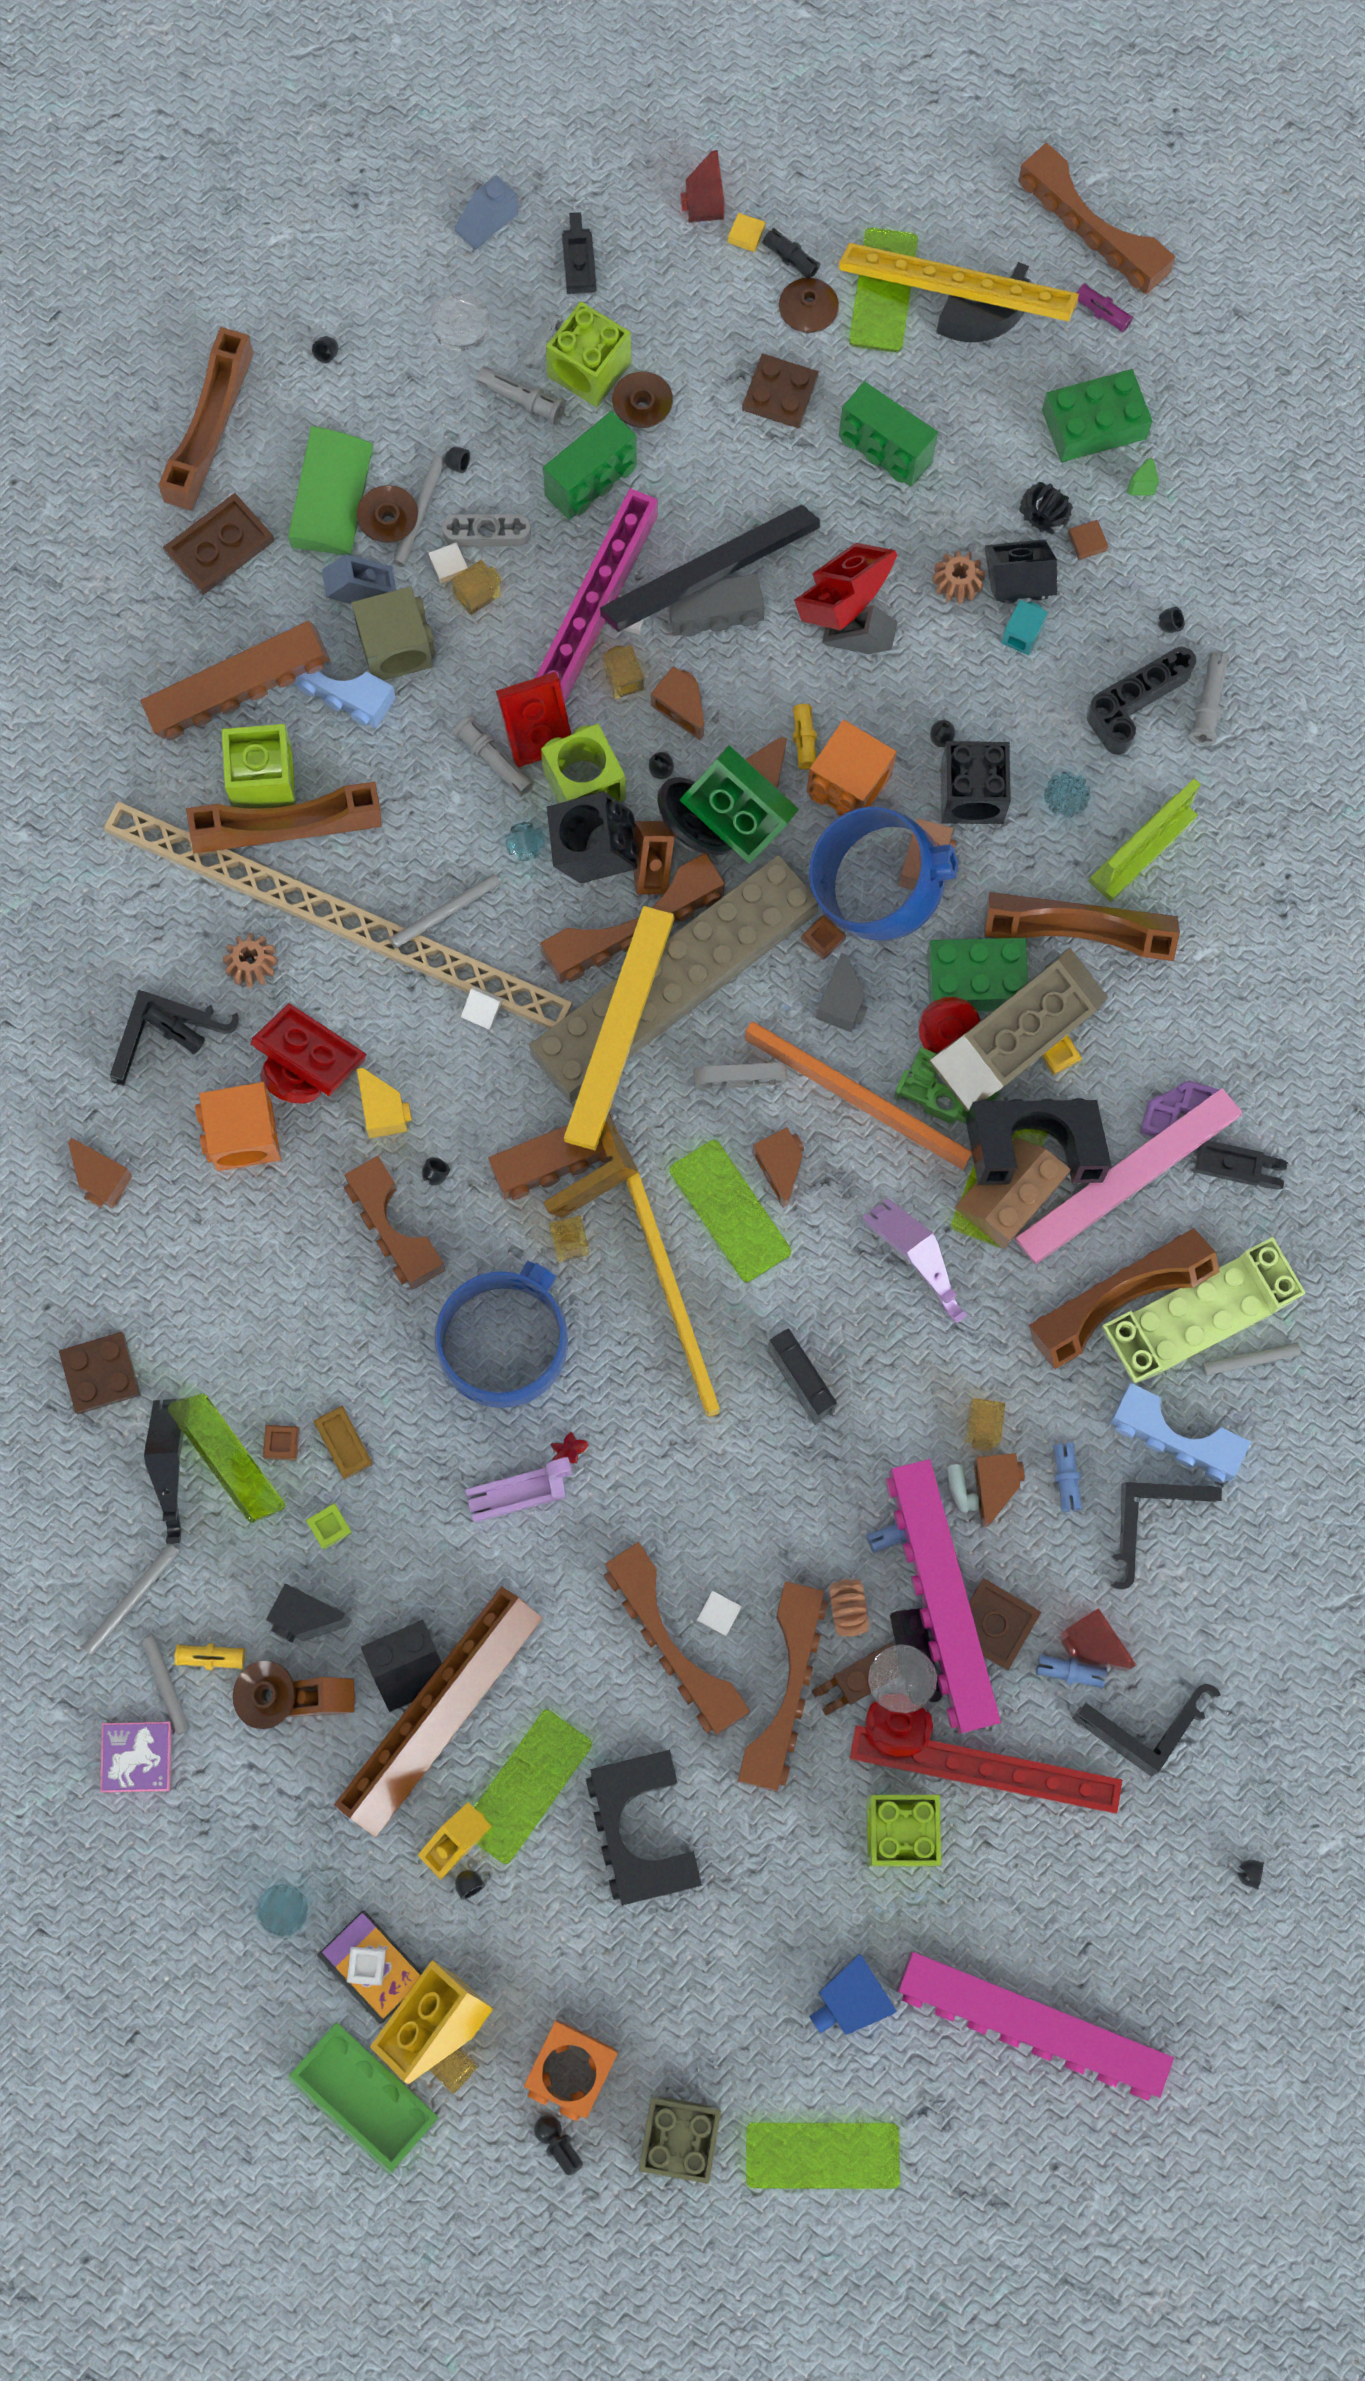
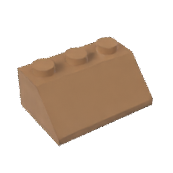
M1017 1137L1012 1141L1017 1169L1010 1184L978 1185L976 1182L954 1208L1003 1250L1063 1183L1071 1171L1068 1166L1046 1148Z

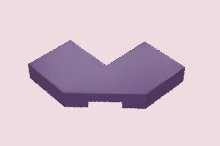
M1188 1080L1177 1086V1088L1157 1096L1147 1104L1140 1133L1155 1137L1176 1122L1179 1113L1187 1114L1219 1089Z

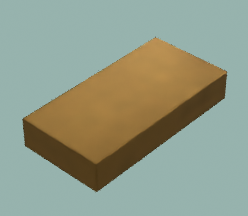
M343 1405L313 1421L344 1480L373 1465Z

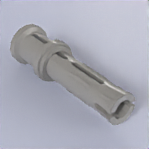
M486 366L479 370L476 384L525 406V410L532 415L537 413L546 417L553 425H556L562 418L566 408L565 399L553 398L545 394L544 390L539 387L532 389Z
M1219 652L1209 654L1201 702L1194 708V716L1196 717L1194 729H1191L1189 732V739L1199 745H1212L1217 740V734L1215 733L1216 724L1222 716L1219 702L1227 663L1229 662V656L1225 653H1222L1219 663H1217Z
M472 714L463 718L454 728L453 735L456 738L460 737L471 748L473 756L481 757L512 787L519 797L525 795L532 788L534 782L495 744L494 736L491 733H486L475 722L476 718Z

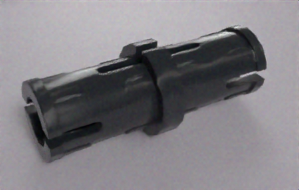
M772 228L764 237L763 245L781 257V261L785 265H791L807 279L815 276L820 268V263L801 249L800 244L788 240L775 228Z
M154 1001L150 1002L142 1012L141 1018L148 1021L162 1031L163 1037L168 1040L173 1039L189 1050L190 1053H197L204 1044L205 1037L200 1036L186 1026L181 1017L172 1016Z

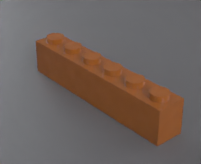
M308 620L140 701L154 734L162 739L172 740L182 736L184 729L193 725L200 727L211 722L212 716L223 712V714H227L237 710L240 707V703L248 699L254 701L265 697L269 689L276 686L285 687L296 681L295 677L303 673L313 674L322 670L324 664L331 661L317 627Z

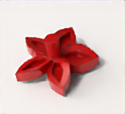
M570 1432L565 1436L564 1443L550 1444L553 1451L557 1453L552 1461L568 1457L570 1463H577L578 1454L583 1453L589 1446L588 1442L581 1439L576 1440L574 1434Z

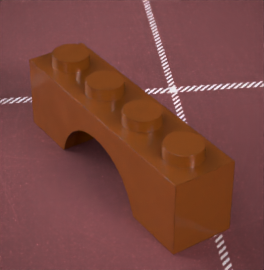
M378 1155L344 1175L348 1185L343 1187L353 1204L359 1201L364 1212L360 1213V1216L368 1230L370 1231L375 1228L380 1236L376 1243L384 1257L386 1258L391 1255L397 1266L392 1269L401 1285L408 1283L411 1290H414L446 1271L444 1263L427 1236L418 1238L407 1237L395 1231L388 1223L386 1215L387 1206L397 1189Z

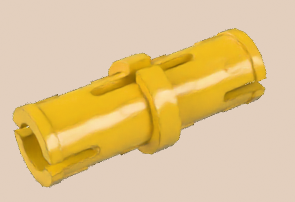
M798 704L792 708L795 732L792 736L793 742L796 743L798 768L806 770L810 769L816 760L815 741L817 740V732L813 727L812 706L810 704Z
M207 1643L206 1646L176 1645L175 1666H204L205 1670H213L214 1667L244 1669L245 1648L216 1647L215 1643ZM196 1655H201V1656H218V1657H224V1658L197 1657Z

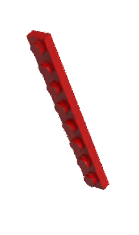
M855 1725L849 1760L1117 1814L1123 1782L1122 1779L932 1740H929L928 1744L916 1754L894 1756L882 1752L873 1745L866 1734L865 1727Z

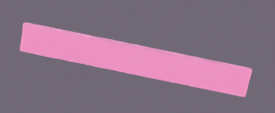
M1221 1088L1109 1169L1103 1183H1090L1018 1235L1016 1242L1032 1262L1037 1265L1241 1117V1109L1225 1090Z

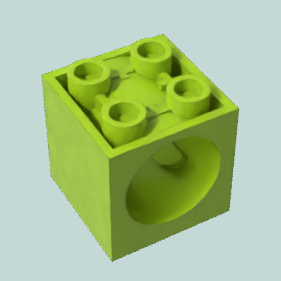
M580 301L546 345L548 378L598 408L631 364V332Z
M599 723L592 726H581L572 735L563 739L560 737L554 738L547 742L545 747L541 748L543 773L558 803L603 791L619 802L626 800V776ZM579 761L594 763L602 769L600 775L589 782L572 781L565 777L563 772L569 765Z
M276 724L222 729L225 790L231 806L239 808H275L295 805L293 749L286 725Z
M870 1795L866 1798L867 1867L941 1866L940 1795Z

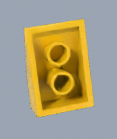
M432 1960L373 2041L370 2048L405 2083L410 2084L470 2041L490 2015L493 2008L458 1975Z

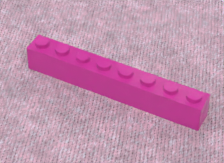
M629 488L535 676L537 678L556 671L564 703L606 622L601 617L600 607L618 598L658 517V499L632 488Z
M928 1459L892 1468L888 1472L889 1478H885L886 1488L889 1497H895L898 1510L894 1511V1518L898 1530L904 1529L907 1543L902 1544L904 1556L907 1563H913L915 1575L911 1576L913 1590L916 1596L921 1595L924 1608L920 1609L921 1620L925 1629L930 1628L933 1641L928 1642L933 1662L939 1661L942 1672L941 1675H937L939 1688L942 1695H948L951 1708L946 1709L951 1729L956 1728L957 1733L961 1734L1000 1724V1716L931 1460Z
M910 1952L896 1992L904 1994L901 2001L921 2009L924 2002L936 2007L934 2014L952 2022L955 2016L968 2020L966 2027L984 2035H986L988 2029L1001 2034L999 2038L1001 2042L1016 2048L1019 2047L1020 2042L1033 2047L1031 2052L1033 2055L1051 2061L1053 2055L1066 2060L1065 2068L1083 2075L1085 2069L1099 2073L1097 2081L1115 2088L1118 2082L1131 2086L1129 2094L1147 2101L1150 2100L1151 2095L1161 2098L1174 2057L915 1952Z

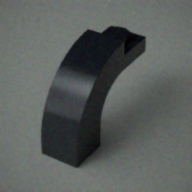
M1018 262L1011 279L1030 283L1031 280L1027 278L1029 266ZM950 295L939 317L936 333L961 342L988 341L1012 329L1022 318L1024 311L984 302H974Z

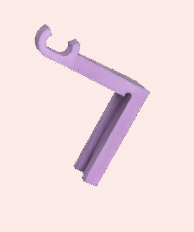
M888 1198L883 1201L884 1206L879 1204L870 1210L872 1216L868 1213L862 1216L866 1225L909 1260L935 1291L944 1310L955 1323L968 1316L955 1300L957 1294L951 1289L939 1244L930 1230Z
M568 1457L551 1461L546 1464V1468L465 1489L467 1498L483 1493L487 1494L468 1500L471 1514L491 1509L473 1514V1523L565 1499L563 1478L572 1475Z

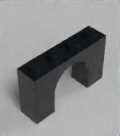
M1075 1098L1072 1100L1042 1099L1040 1101H1023L1021 1099H1013L1010 1101H991L984 1099L972 1102L965 1120L978 1185L1010 1184L1017 1169L1011 1135L1024 1129L1041 1130L1057 1139L1065 1151L1068 1167L1071 1169L1070 1177L1072 1183H1103L1111 1168L1097 1100Z
M670 1750L590 1769L592 1777L585 1779L590 1799L597 1797L600 1811L593 1812L597 1831H605L607 1845L601 1846L605 1866L612 1865L615 1879L609 1880L613 1901L620 1899L621 1905L624 1906L702 1886L694 1851L661 1860H644L628 1851L619 1835V1819L629 1801L640 1794L678 1785Z

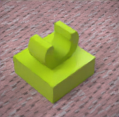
M335 1503L306 1520L323 1550L352 1534Z

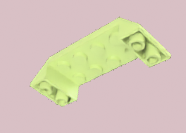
M1274 1237L1246 1250L1239 1258L1220 1267L1219 1273L1194 1288H1179L1133 1313L1129 1311L1102 1325L1105 1334L1134 1384L1159 1375L1264 1320L1306 1294Z

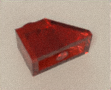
M718 150L711 151L685 180V192L680 193L681 210L687 211L688 223L724 219V195Z
M1099 1608L1061 1632L1064 1637L1061 1640L1064 1649L1070 1657L1076 1656L1080 1662L1125 1672L1136 1666V1663Z

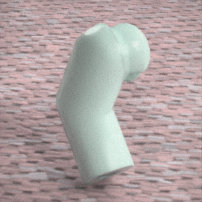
M959 1464L949 1466L947 1468L949 1490L958 1509L964 1513L977 1511L979 1509V1498L975 1493L967 1494L964 1467Z

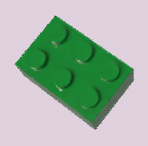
M1133 369L1046 392L1042 408L1061 463L1145 440L1148 437L1152 424L1150 413Z
M863 381L842 407L839 429L841 441L847 447L857 449L864 454L871 464L875 466L880 465L887 470L897 482H904L910 487L915 484L933 462L938 431Z
M610 411L543 466L545 497L568 520H571L575 515L585 513L592 501L598 496H605L610 492L616 481L621 477H628L635 470L637 465L636 434L613 411Z
M730 745L727 746L680 799L688 809L749 864L786 827L799 810Z
M1026 938L930 940L927 949L929 1005L943 997H958L967 1000L977 1011L995 1010L1028 983Z

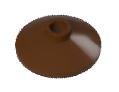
M801 278L791 282L785 287L779 299V311L782 319L788 326L803 333H815L829 327L835 320L839 308L838 297L833 288L826 282L816 278ZM811 298L814 299V301L807 302L805 301V299Z
M640 371L626 375L617 383L612 395V404L615 413L624 423L637 428H648L661 423L669 415L673 404V395L668 383L662 377L651 372ZM641 402H644L648 406L640 407L637 405Z
M384 485L370 490L362 497L357 507V520L366 536L378 542L391 543L405 538L413 531L418 520V508L414 498L406 490L397 486ZM387 516L394 518L391 521H383Z
M257 1661L250 1664L240 1673L234 1684L233 1705L239 1718L250 1727L256 1729L273 1728L282 1723L293 1708L295 1702L294 1681L290 1673L276 1662ZM271 1689L272 1698L270 1701H268L266 1699V1694Z

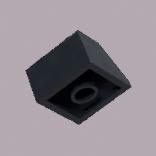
M1045 539L985 545L990 588L996 601L1015 603L1018 599L1022 598L1045 600L1048 596L1057 595V559Z
M286 1583L266 1618V1621L273 1626L270 1631L293 1643L295 1638L304 1642L349 1627L352 1621L344 1612Z
M420 1620L360 1647L389 1713L411 1704L442 1664L424 1620Z

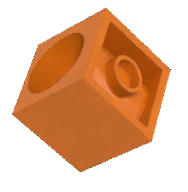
M843 719L810 767L806 792L814 802L820 805L826 804L835 809L838 816H842L855 809L871 807L892 776L897 751Z
M264 1082L199 1093L200 1104H195V1111L198 1123H201L202 1130L205 1132V1135H200L201 1149L203 1155L206 1154L207 1162H212L217 1172L281 1161L272 1099Z
M557 2019L523 2087L530 2090L527 2095L529 2098L543 2105H546L549 2100L560 2105L559 2113L574 2121H578L580 2116L587 2119L619 2050ZM569 2045H574L590 2054L591 2057L588 2058L591 2070H596V2079L591 2089L585 2094L581 2090L570 2094L571 2098L558 2095L550 2088L552 2082L549 2072L545 2073V2063L553 2050H556V2053H560L570 2049Z

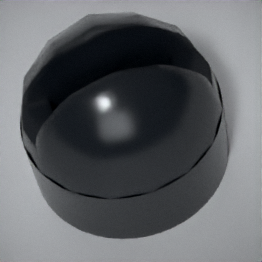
M328 336L320 337L312 345L314 357L322 363L331 362L339 350L337 341Z
M452 447L446 452L444 457L447 467L452 471L464 473L470 462V451L462 447Z
M1172 607L1160 613L1158 626L1163 632L1175 633L1183 630L1185 620L1182 611L1178 607Z
M945 719L938 720L931 727L930 739L936 746L945 747L946 741L954 740L955 728L951 722ZM942 727L947 728L941 738L937 736Z
M658 752L650 758L649 771L653 777L666 779L673 773L674 762L668 753ZM659 759V760L663 761L664 763L668 764L669 766L666 767L665 765H663L662 763H660V762H658V761H656V760Z
M430 1157L426 1160L421 1174L424 1181H430L429 1185H440L446 1180L450 1168L443 1160Z
M1257 1860L1243 1861L1239 1867L1247 1871V1873H1238L1239 1880L1248 1887L1259 1889L1264 1862Z
M471 1870L460 1872L455 1880V1888L461 1900L474 1896L485 1887L479 1874Z

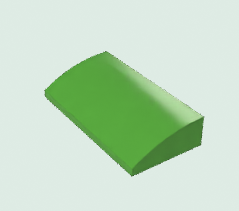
M311 426L288 535L292 548L339 555H352L358 525L357 507L364 495L373 450L372 443L342 432Z
M337 2022L290 2073L287 2079L389 2175L439 2118Z

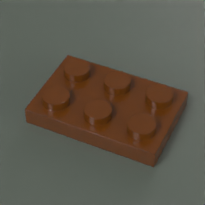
M234 493L163 546L165 554L196 589L204 595L275 540L273 534L239 496Z

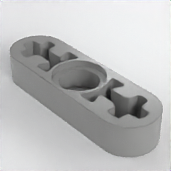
M453 514L444 519L442 533L444 540L449 545L457 542L458 546H521L526 544L531 537V525L528 518L521 514ZM483 524H490L494 526L495 532L491 536H482L479 534L478 529ZM456 525L460 527L459 535H453L452 533ZM469 525H473V536H469ZM500 525H504V536H501ZM515 525H520L521 527L519 535H514Z
M783 1063L703 1066L693 1070L694 1087L697 1089L778 1086L787 1082L786 1065Z

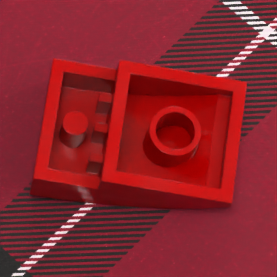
M854 543L813 572L812 575L816 585L794 599L801 621L842 630L866 608L882 587L897 558L896 550Z

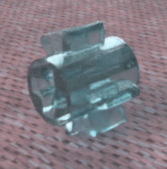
M531 822L515 824L510 828L511 834L505 835L508 854H516L517 859L520 861H528L540 855L539 848L545 847L541 828L534 829Z

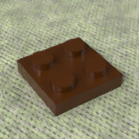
M762 353L744 399L742 411L799 429L816 385L819 371Z
M123 1332L58 1350L73 1407L77 1415L141 1396Z
M982 1578L969 1601L983 1657L1008 1671L1039 1618L1041 1611Z

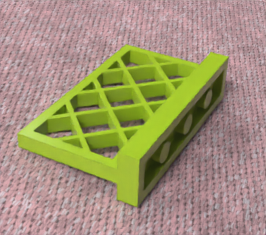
M1195 778L1191 780L1090 877L1088 882L1112 902L1196 820L1198 814L1190 807L1201 784Z

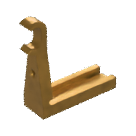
M609 1114L600 1139L607 1157H612V1160L544 1201L548 1213L564 1218L639 1172Z

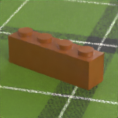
M566 1125L488 1157L504 1200L510 1197L512 1200H517L530 1193L529 1190L539 1185L542 1188L552 1186L560 1181L559 1177L569 1173L572 1175L581 1174L590 1168V1164L600 1160L602 1163H607L612 1160V1157H607L601 1139H599L596 1151L564 1142V1136L568 1127Z

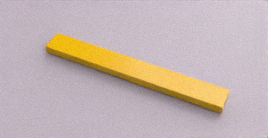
M853 243L848 244L839 261V270L1068 322L1078 303V293Z
M646 906L642 908L564 1136V1142L596 1151L674 921V914Z
M638 1172L625 1181L705 1415L709 1418L718 1415L720 1408Z

